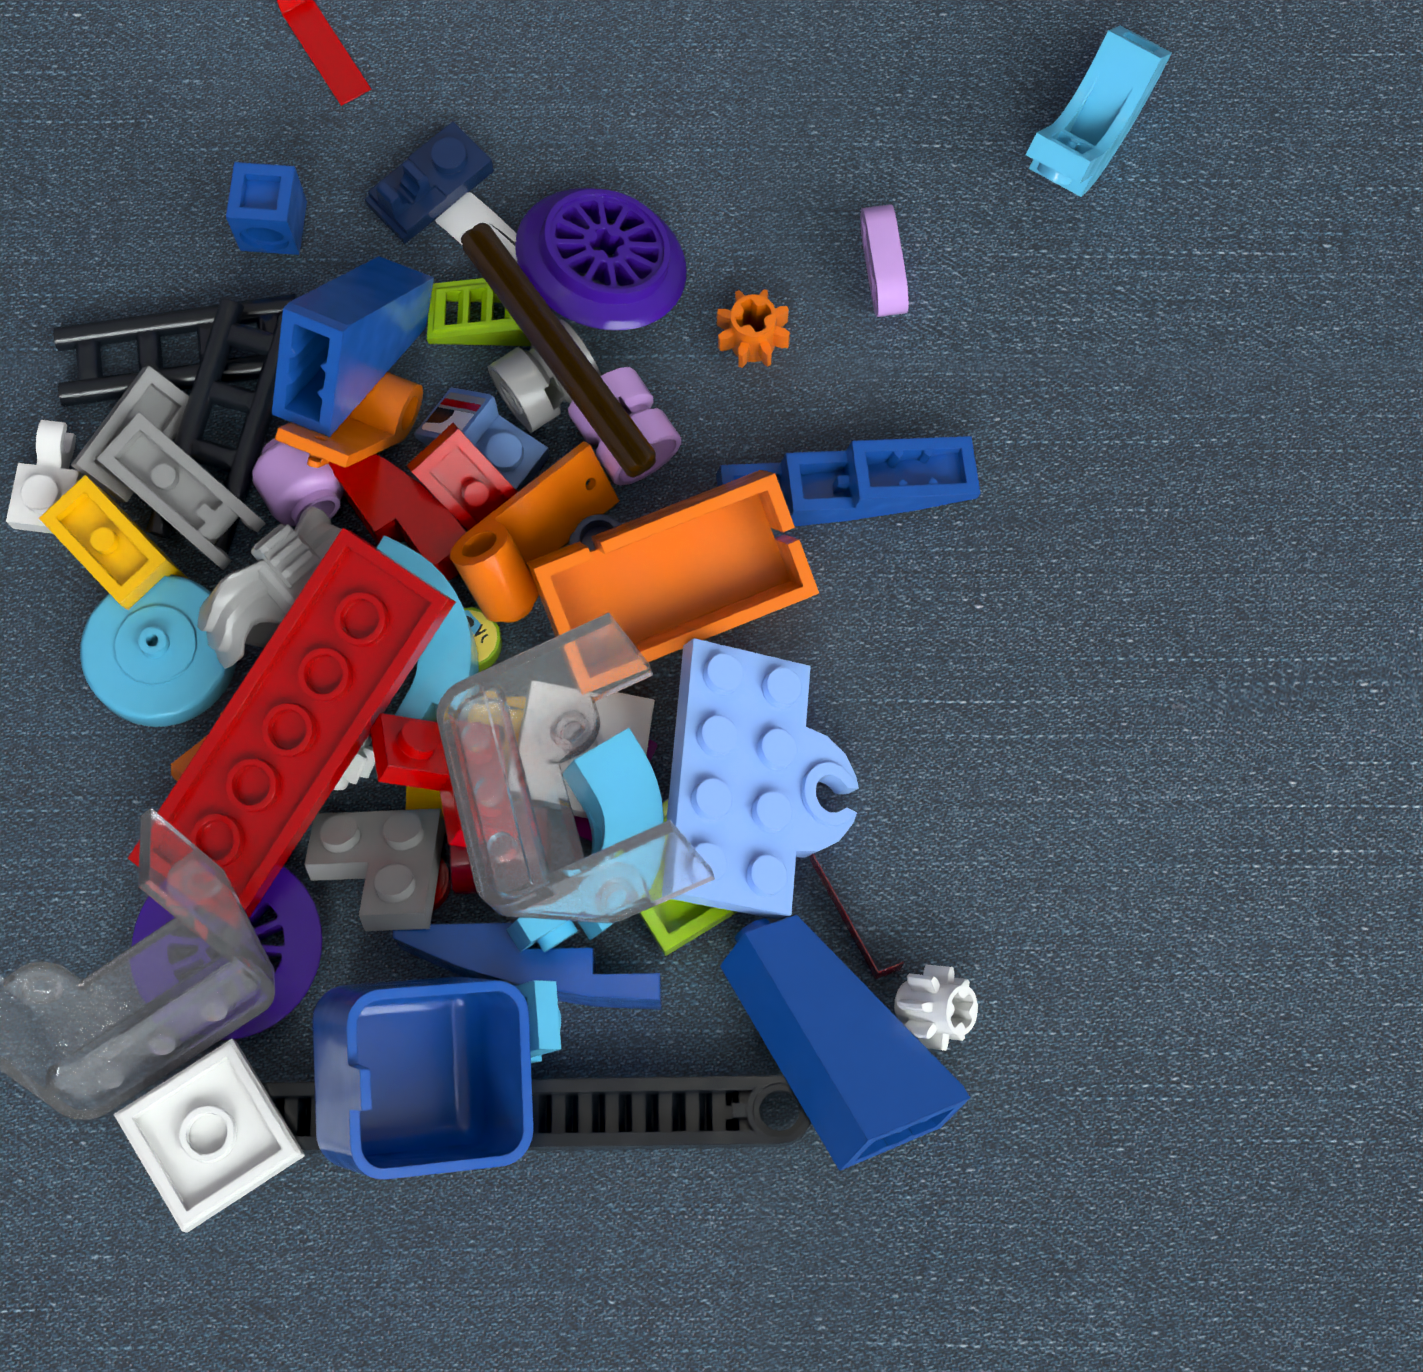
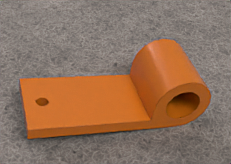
M387 372L330 437L291 422L278 427L275 440L309 453L307 465L310 467L319 468L332 462L346 468L402 442L407 437L420 411L423 399L422 385Z
M585 441L580 443L462 535L452 547L450 559L487 620L512 623L527 616L531 612L539 594L526 562L559 550L569 542L571 534L583 519L591 515H603L619 502L591 445Z

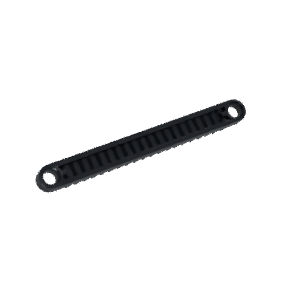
M783 1076L532 1079L533 1137L527 1151L782 1147L792 1145L801 1139L810 1127L811 1121ZM263 1082L262 1085L304 1154L322 1153L316 1138L314 1082ZM778 1092L792 1097L799 1109L796 1123L789 1129L781 1131L773 1130L766 1126L760 1116V1105L763 1100L770 1094Z

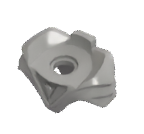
M309 506L302 512L295 530L289 524L286 526L279 524L251 548V554L258 562L229 573L221 579L201 605L197 627L201 631H206L208 645L215 650L219 662L225 669L232 667L244 656L245 644L265 648L342 530L331 525V520L324 511L314 506Z

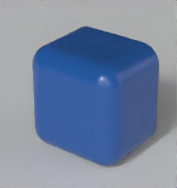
M469 977L433 978L341 985L329 990L319 999L312 1018L316 1138L322 1154L330 1162L375 1179L385 1180L507 1166L519 1160L528 1150L533 1137L529 1009L525 997L514 985L504 981Z

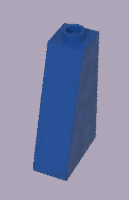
M378 256L290 301L283 308L272 415L330 437L425 330L434 277Z
M798 915L771 923L768 918H762L748 924L736 934L734 938L736 945L721 963L720 967L839 1171L940 1129L970 1099L964 1086Z

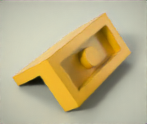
M86 475L39 517L43 524L109 594L127 610L138 602L164 576L176 575L189 579L128 514Z

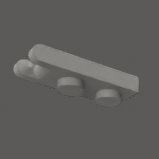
M138 413L97 458L99 462L222 570L231 563V559L224 550L214 544L238 517L249 529L257 533L266 524L141 413Z

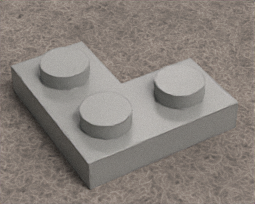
M441 808L317 814L313 820L304 864L310 880L365 879L359 917L365 931L430 929L446 828Z

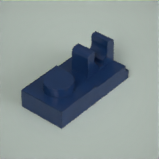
M452 121L412 153L399 167L368 191L369 196L365 198V203L406 244L463 195L494 172L492 159Z

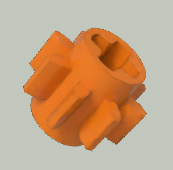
M766 289L759 295L751 294L746 296L740 290L736 291L735 303L731 311L728 309H718L717 325L724 329L718 335L719 351L732 349L738 357V367L741 368L747 362L762 361L767 367L771 366L774 347H789L790 332L783 328L788 322V307L779 306L775 308L768 299V290Z

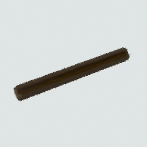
M478 223L472 229L467 230L461 237L464 252L627 476L634 478L648 471L656 463L655 450L490 225Z

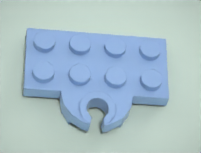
M695 638L683 645L659 897L777 920L784 919L792 914L796 857L805 858L839 842L852 826L857 812L849 808L836 813L828 812L819 804L816 797V785L818 782L826 784L835 794H849L859 789L857 777L846 754L828 736L806 727L811 666Z

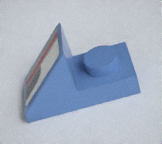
M453 387L447 391L414 433L416 439L428 446L449 425L454 423L518 492L532 481L550 457L547 446L498 414L495 397L486 393Z

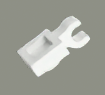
M41 420L36 435L37 464L18 463L6 522L13 529L53 534L39 517L83 477L82 473L78 470L69 469L75 449L76 435L74 433H66L67 424L64 422Z

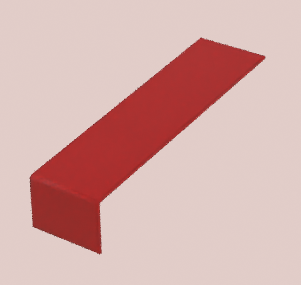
M277 0L281 14L341 106L372 90L314 0Z

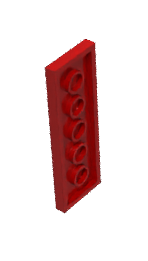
M342 528L127 859L228 932H240L371 733L370 729L380 713H384L456 601L352 531Z

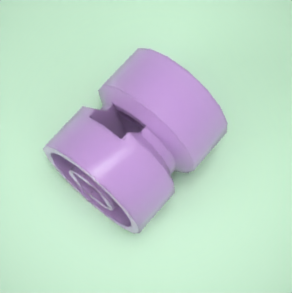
M624 367L607 372L600 377L655 450L656 463L648 471L634 478L627 476L573 400L568 408L570 418L586 442L592 445L599 444L596 449V457L612 481L620 486L632 484L658 470L673 457L681 445V437L665 413L658 408L650 409L653 404V396L637 372L630 367Z

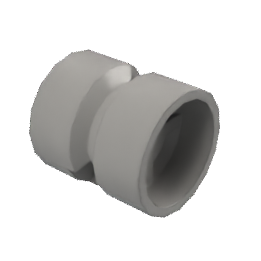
M562 319L559 320L601 376L597 364L583 341L567 322ZM532 344L529 351L517 347L487 366L500 396L518 422L530 433L560 415L561 402L566 401L570 404L572 402L571 397Z

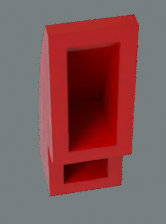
M377 454L346 468L332 462L328 463L345 491L343 496L377 545H379L384 535L399 543L405 540L410 549L431 562L445 576L447 581L459 574L450 559V552L455 542L466 531L451 512L418 481Z

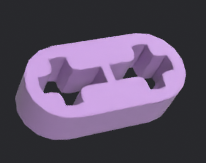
M892 204L861 208L862 243L875 315L881 317L905 314L908 312L909 305L908 286L894 207Z

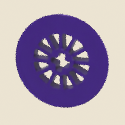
M576 188L560 191L536 203L526 213L518 227L515 242L518 265L548 306L558 314L576 323L603 330H629L643 327L665 316L676 305L684 290L687 273L686 261L675 234L657 214L641 202L625 194L595 188ZM606 218L615 220V223L609 225ZM623 226L630 228L627 231H621ZM594 247H600L601 250H593V249H594ZM614 254V257H608L607 255ZM579 272H582V273H585L586 275H585V276H580L578 273H579ZM597 279L600 282H602V284L593 282V280Z
M282 867L242 930L237 933L228 932L213 920L210 925L204 924L192 915L196 909L194 906L162 883H159L148 896L140 910L135 923L131 946L132 965L137 984L145 1000L157 1015L174 1028L186 1034L210 1040H230L262 1032L284 1019L294 1010L308 992L316 976L322 954V927L311 895L293 873L287 868ZM273 908L277 918L254 928L267 909ZM185 921H190L203 932L202 936L198 938L180 937L178 935ZM283 930L284 944L282 946L257 944L259 941ZM225 932L233 938L240 936L242 933L244 935V938L237 944L242 954L234 961H231L225 955L218 957L216 960L214 958V955L221 949L216 939ZM177 948L200 950L198 954L176 963L175 951ZM256 956L281 957L282 959L276 972L270 973L255 961ZM206 965L194 982L187 987L182 980V976ZM247 968H252L267 979V983L255 993H253L245 972ZM218 974L215 998L213 1000L202 998L201 993ZM235 974L244 996L239 1000L228 1001L231 977Z

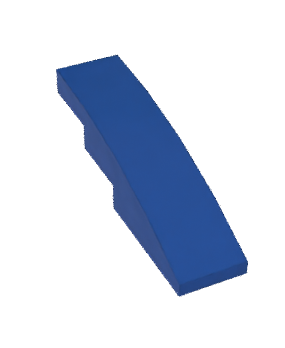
M972 436L851 441L846 451L785 453L781 463L720 465L716 473L717 487L758 470L775 473L795 527L916 511L977 499L981 494Z
M513 923L431 924L430 929L393 930V939L401 950L462 977L504 981L514 986L534 980L556 981L557 998L561 1002L591 1007L662 1010L660 973L596 974V956L593 948H551L543 952L542 949H531L530 946L520 952L506 930Z

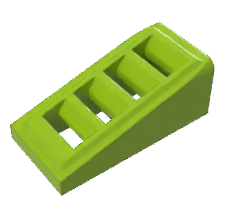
M484 278L433 283L428 313V344L531 346V342L506 308L504 319L493 320L494 303L502 302ZM447 302H458L457 324L445 325ZM471 302H482L481 321L470 322Z

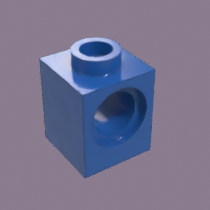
M234 162L226 219L240 251L300 255L307 199L295 166Z

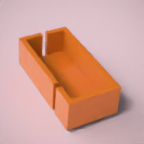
M758 470L594 535L591 538L596 549L591 551L579 541L526 562L572 680L580 689L683 649V645L693 638L699 640L708 639L819 594L800 540L785 534L774 538L771 530L772 528L785 532L795 528L775 473Z

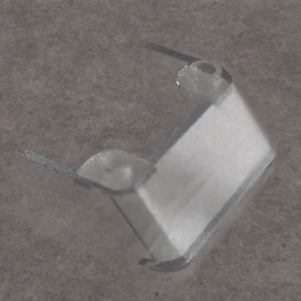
M610 613L604 614L454 684L446 691L438 704L436 713L437 723L476 891L494 911L503 916L615 923L715 880L710 865L671 820L584 857L560 764L581 755L595 742L600 730V717L596 701L653 676L651 665Z
M152 808L141 815L138 887L175 918L82 980L65 967L44 961L26 964L5 978L0 975V1070L53 1109L69 1118L88 1120L109 1113L263 1013L270 1007L275 997L273 966L227 874L217 863Z

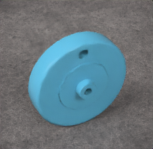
M170 575L168 577L164 576L129 610L121 606L110 594L106 595L89 616L83 630L80 644V660L88 685L110 711L124 720L138 725L165 727L180 724L197 717L209 709L221 697L233 677L237 662L232 667L225 669L219 662L215 650L208 645L206 631H201L197 627L199 610L203 602L211 594L209 590L190 579Z

